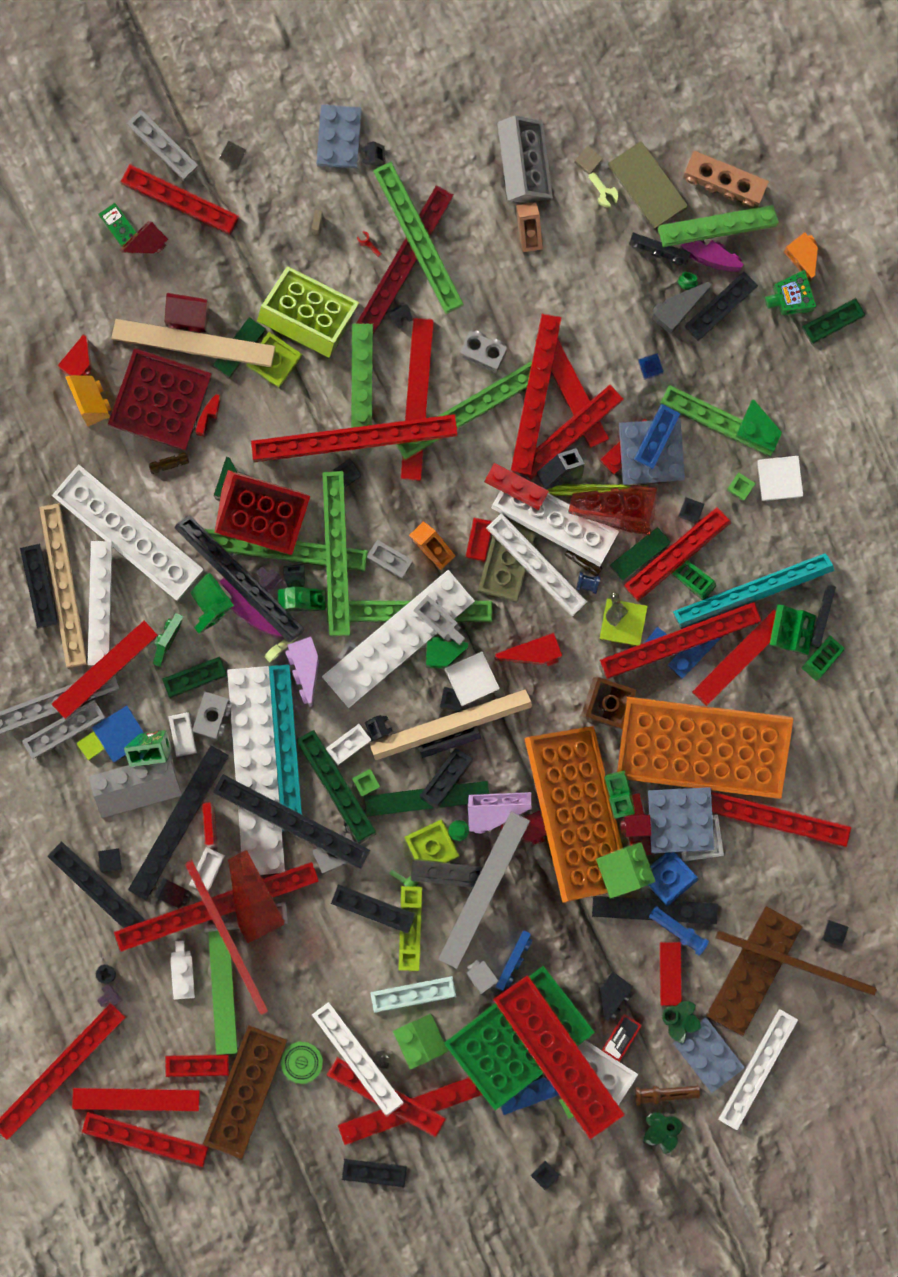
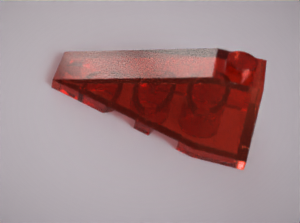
M633 485L630 488L619 490L618 488H611V491L604 492L596 490L572 494L568 513L630 533L651 535L655 516L657 488Z
M245 850L229 858L228 863L237 923L248 944L285 925V922L248 851Z

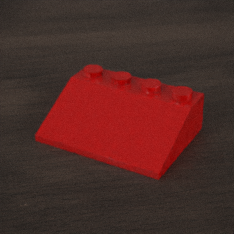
M228 470L221 492L215 533L292 555L311 496Z

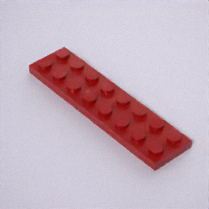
M528 975L493 999L590 1140L625 1115Z

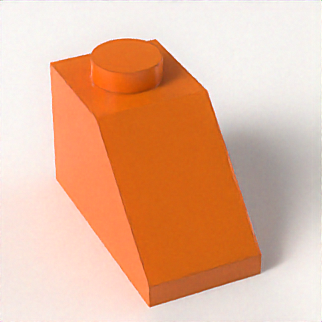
M804 232L786 246L784 253L800 272L805 270L808 282L810 283L815 276L818 247L813 236H808Z
M424 521L409 534L418 548L440 570L455 557V554L439 534Z

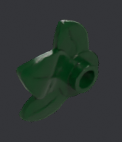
M682 1001L677 1006H669L663 1011V1022L668 1026L669 1035L675 1041L684 1043L687 1032L692 1033L701 1029L700 1020L693 1014L696 1004ZM672 1013H675L676 1019L672 1021L670 1016Z
M652 1113L646 1117V1121L651 1127L645 1133L644 1142L649 1145L660 1144L664 1154L670 1153L678 1144L677 1135L682 1130V1123L676 1116L666 1117L661 1113ZM669 1123L674 1124V1130L668 1128Z

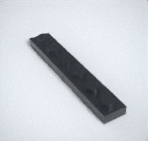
M62 841L47 856L122 928L146 921Z
M593 896L592 917L654 921L649 918V915L652 914L651 912L655 907H658L677 922L717 925L718 903L673 901L666 906L661 900Z

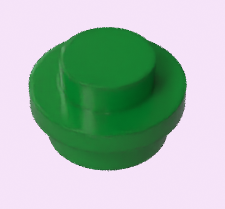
M684 272L679 276L678 284L685 290L695 288L698 285L697 276L690 272Z
M462 820L452 822L448 830L450 837L456 841L466 839L469 834L467 823Z

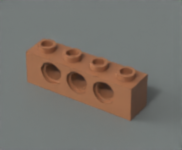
M693 151L683 178L688 183L702 185L707 191L712 193L719 192L724 194L723 196L726 199L741 201L748 208H758L769 182L697 151ZM708 170L711 176L704 177L701 171ZM727 178L730 184L723 185L720 179ZM745 185L749 191L743 193L739 190V186Z

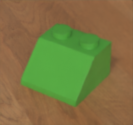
M641 842L626 846L596 859L610 898L655 882Z
M431 1013L393 1031L410 1070L448 1052Z

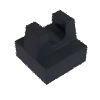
M375 141L367 142V146L362 147V152L367 153L368 158L362 159V163L378 167L385 165V146Z
M402 303L386 313L399 329L403 327L400 322L402 317H406L408 322L413 321L411 310L406 303Z
M304 564L284 566V579L288 588L292 587V581L298 580L300 587H304Z
M375 716L365 722L371 741L378 740L393 731L392 727H385L384 722L389 720L387 716Z

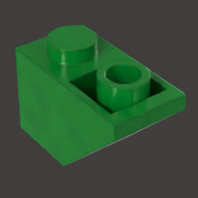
M302 587L279 589L278 603L286 611H324L325 590Z
M431 638V641H427L426 668L445 669L468 650L469 642L463 641L458 645L453 639L452 642H447L443 638Z

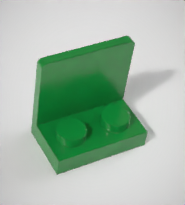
M211 573L206 574L190 592L193 599L204 612L198 618L199 623L194 627L198 634L216 625L234 606Z

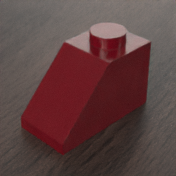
M147 221L119 250L123 253H160L167 246L165 242L168 238L152 221Z

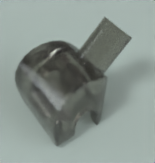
M616 593L611 595L612 606L606 613L608 623L613 626H617L628 612V609L620 603L619 594Z
M386 1048L378 1049L372 1060L376 1067L388 1069L389 1063L383 1061V1058H391L392 1051Z

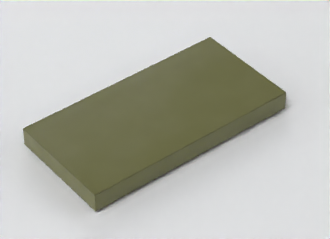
M642 141L608 163L609 168L654 230L688 207Z
M506 517L533 545L536 532ZM492 536L478 592L517 603L526 569L494 536Z

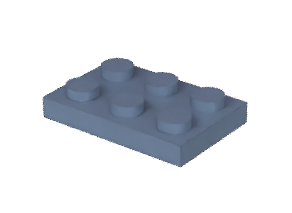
M321 105L317 166L357 169L361 107Z
M705 1017L700 1021L702 1026L700 1030L692 1033L687 1032L684 1043L674 1041L673 1045L712 1094L745 1067Z

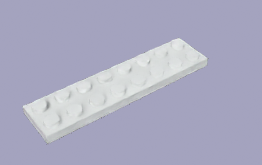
M80 465L72 471L52 494V497L103 540L112 541V547L177 602L203 573V568Z
M449 570L322 676L348 708L437 634L434 629L413 611L427 595L453 619L475 602Z

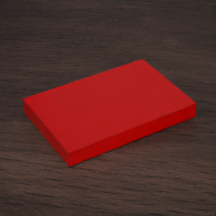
M211 802L203 803L205 845L210 849L218 848L215 807Z

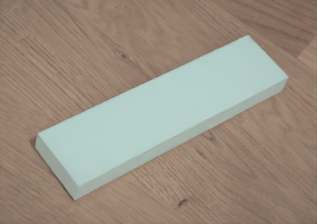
M452 976L370 992L374 1013L456 997Z

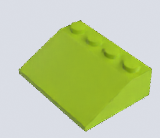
M287 266L261 305L257 322L330 358L353 317L359 302Z

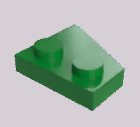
M752 399L736 436L774 452L782 432L758 403Z
M176 613L172 620L168 619L164 626V634L158 635L154 644L157 646L153 661L154 665L161 667L164 654L170 649L181 627L182 615Z

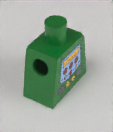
M805 270L776 283L773 287L774 295L765 297L767 308L778 306L781 315L813 312L816 308Z

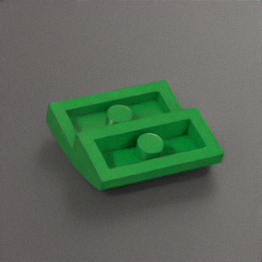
M777 605L770 645L791 652L809 655L816 615L785 605Z

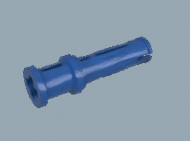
M658 907L653 909L649 918L678 937L682 945L689 946L698 956L706 949L709 943L708 939L698 936L692 928H685Z

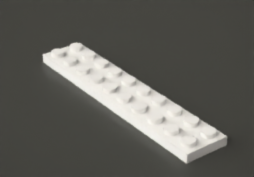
M269 666L228 669L236 781L280 803ZM238 806L243 876L279 874L284 872L282 829Z

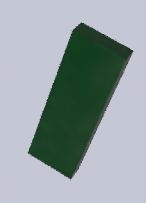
M854 298L803 325L802 329L811 345L864 318L866 315L857 299Z
M249 317L233 339L257 343L266 331V328ZM218 358L213 367L230 378L242 362Z
M657 527L611 563L610 567L621 581H624L671 542Z
M219 656L162 678L169 698H173L227 677V673Z

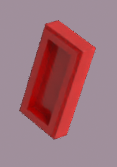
M473 518L465 558L486 562L491 533L486 527L493 521Z

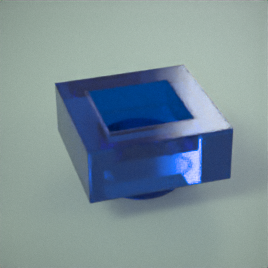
M657 353L638 359L644 380L664 373Z

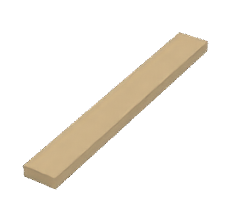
M115 319L111 338L114 341L272 367L276 349L272 345Z
M58 503L41 506L39 508L66 668L88 665L61 505Z
M525 689L369 742L375 760L531 708L532 703Z

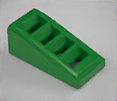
M688 560L672 573L675 578L701 600L706 599L716 588L715 581ZM687 566L688 570L681 575L680 573ZM694 572L695 574L688 581L687 578ZM700 577L701 580L695 586V581Z
M829 635L801 668L817 681L845 648ZM827 644L836 651L835 654L826 647ZM821 651L827 654L831 659L829 660L823 653H821ZM817 657L818 659H820V660L825 664V666H823V665H822L817 659H815V658Z

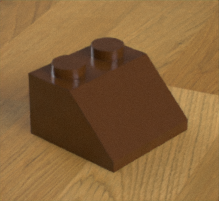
M593 677L580 717L623 729L627 697L635 698L637 690L600 677Z

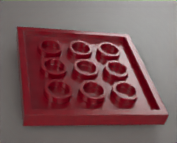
M134 348L108 421V426L186 451L212 373Z

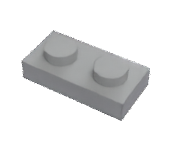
M379 540L376 541L367 556V559L402 579L413 562L412 559Z

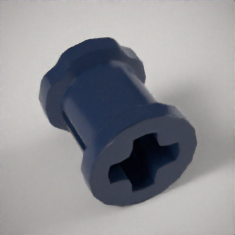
M580 572L576 590L583 589L597 594L600 576L591 577Z

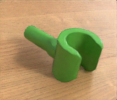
M393 870L389 873L400 880L405 886L416 887L418 885L417 881L410 880L411 876L405 879Z

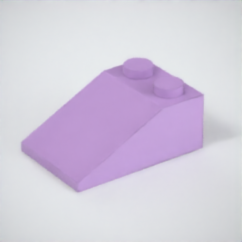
M531 792L469 795V831H474V833L478 834L485 833L486 830H492L505 823L510 812L520 815L531 809Z

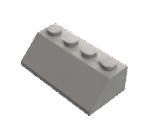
M515 115L497 122L507 200L525 203L553 199L543 120Z
M170 754L168 760L163 763L134 767L128 765L89 776L92 792L101 818L182 796Z

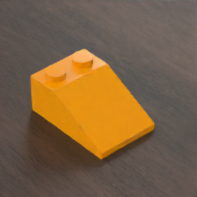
M69 375L65 377L87 426L110 417L108 411L111 410L108 400H103L100 394L104 391L99 380L95 382L93 376Z

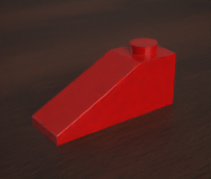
M554 633L496 653L495 658L500 661L535 665L547 664L549 667L558 664V659L562 658V654Z

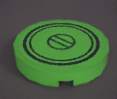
M308 1042L291 1044L285 1049L281 1057L283 1073L289 1080L295 1083L305 1084L311 1082L319 1076L322 1070L323 1059L321 1053L314 1045Z

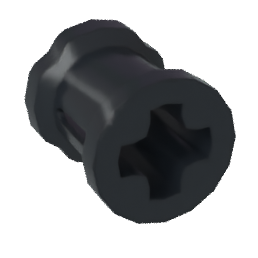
M101 965L96 970V979L101 983L109 984L116 978V972L110 965ZM108 968V973L111 974V977H106L103 980L104 976L101 975V972L106 971Z

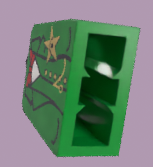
M157 730L141 733L126 745L124 750L129 766L134 767L166 762L171 752L167 731Z

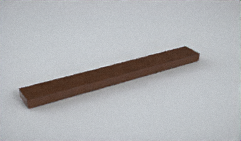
M719 931L716 934L715 939L873 996L876 994L877 989L874 986L723 931Z

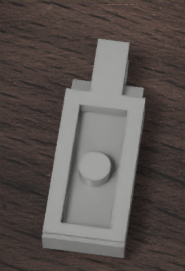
M428 595L413 610L443 639L445 638L449 641L452 638L458 645L465 640L458 632L461 628L458 623Z

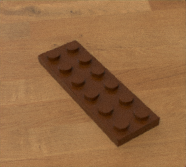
M765 906L747 940L787 955L803 926ZM742 948L705 1016L743 1036L782 963Z
M248 1025L203 1145L243 1159L288 1041L287 1039Z

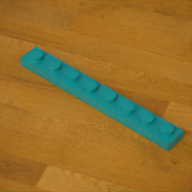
M824 553L675 610L673 614L678 625L683 629L833 572L834 566L827 554Z
M290 665L269 666L280 804L302 814Z

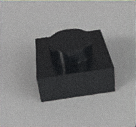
M828 920L822 940L842 947L849 927Z

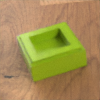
M94 732L76 743L88 761L105 750Z

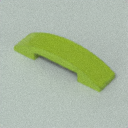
M401 886V908L416 914L409 934L400 931L398 970L419 971L422 887Z

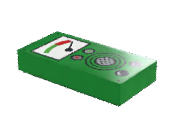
M113 203L98 214L121 247L136 233L116 203Z

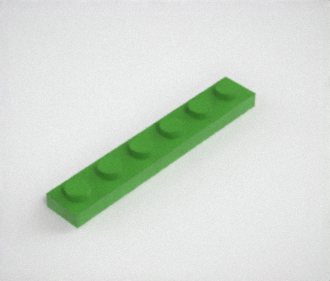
M773 205L659 225L658 232L663 247L777 227L779 222Z
M352 324L351 428L372 425L373 324Z

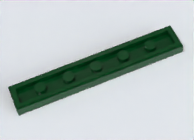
M315 730L296 739L298 746L357 843L360 844L376 835V830Z
M488 781L455 785L439 808L467 805L469 795L489 794ZM424 789L364 796L367 817L435 808L420 799V794Z

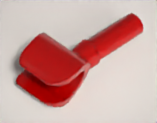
M363 231L364 236L367 238L362 241L357 237L359 244L367 246L379 257L382 253L371 243L369 234Z

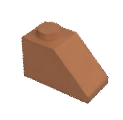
M537 203L516 205L522 251L528 252L543 249L540 214Z

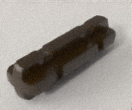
M184 452L178 454L177 457L174 455L159 460L160 462L149 463V469L152 474L159 473V470L165 471L179 467V464L181 466L188 464V455Z
M568 549L566 550V557L574 559L575 563L585 570H590V573L594 576H598L602 571V566H598Z

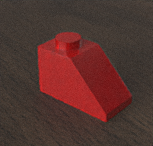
M84 334L57 365L67 376L91 375L89 340Z

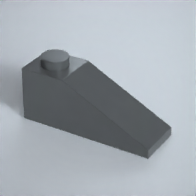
M710 282L704 283L666 299L663 304L659 302L653 309L652 319L668 333L672 334L710 290L712 284Z

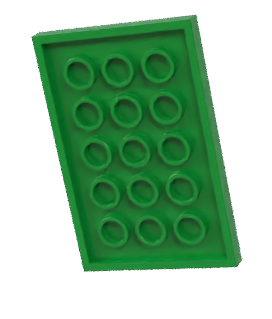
M544 966L529 976L577 1046L595 1033ZM496 1003L444 1042V1045L495 1111L543 1074V1071Z

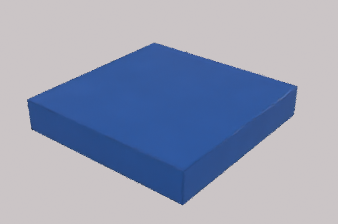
M125 706L92 727L113 763L126 756L124 747L137 735L144 733L128 706Z
M675 852L665 853L650 865L655 882L648 886L668 906L699 879Z

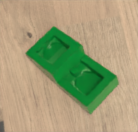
M625 770L605 775L604 778L610 795L609 801L614 818L635 814Z

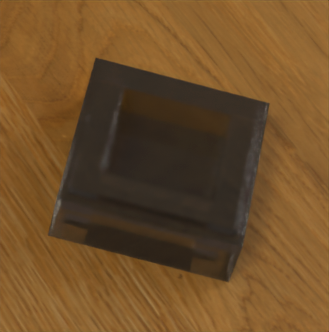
M228 141L219 160L237 169L247 151Z

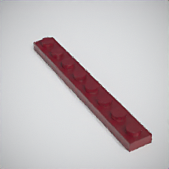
M437 185L419 214L429 237L433 234L454 197V194ZM407 238L403 241L356 324H373V335L417 261Z

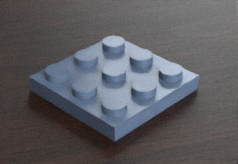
M681 419L677 420L654 469H650L634 460L652 421L619 423L623 485L685 480Z
M711 787L648 791L652 835L650 836L651 853L714 850Z

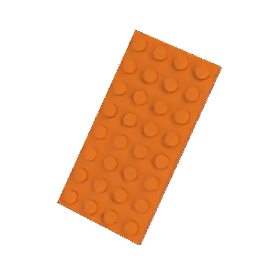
M627 697L617 772L625 770L627 779L633 781L690 788L711 787V790L781 799L793 717Z
M594 726L524 738L562 902L608 893L596 859L623 847L616 818H614L609 801L610 795L604 778L605 771Z

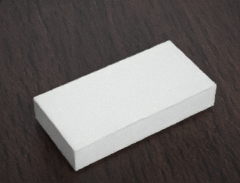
M189 712L168 716L176 757L196 754L197 749Z
M206 847L196 869L209 892L225 855ZM191 879L189 886L196 888L193 880Z

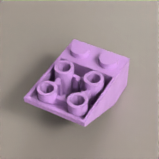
M308 637L288 644L289 650L285 652L290 665H295L296 670L292 672L297 685H302L303 689L299 691L303 703H308L311 708L314 701L319 658L312 638Z

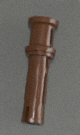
M698 1085L661 1089L657 1086L647 1089L635 1087L637 1106H641L643 1103L658 1105L660 1101L700 1099Z

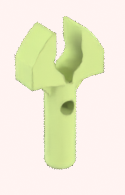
M591 173L589 179L600 192V197L597 201L601 206L610 208L611 204L606 200V194L611 196L617 203L618 191L615 187L612 189L606 188L596 173Z
M297 638L290 643L286 639L282 640L281 643L273 646L264 657L269 663L274 661L288 647V644L293 643Z

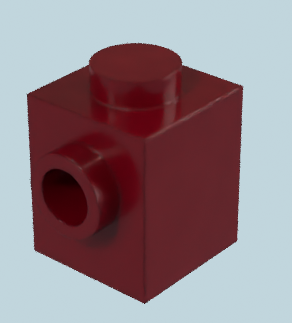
M650 815L625 816L624 821H620L621 834L625 833V838H630V842L643 841L642 837L652 836Z

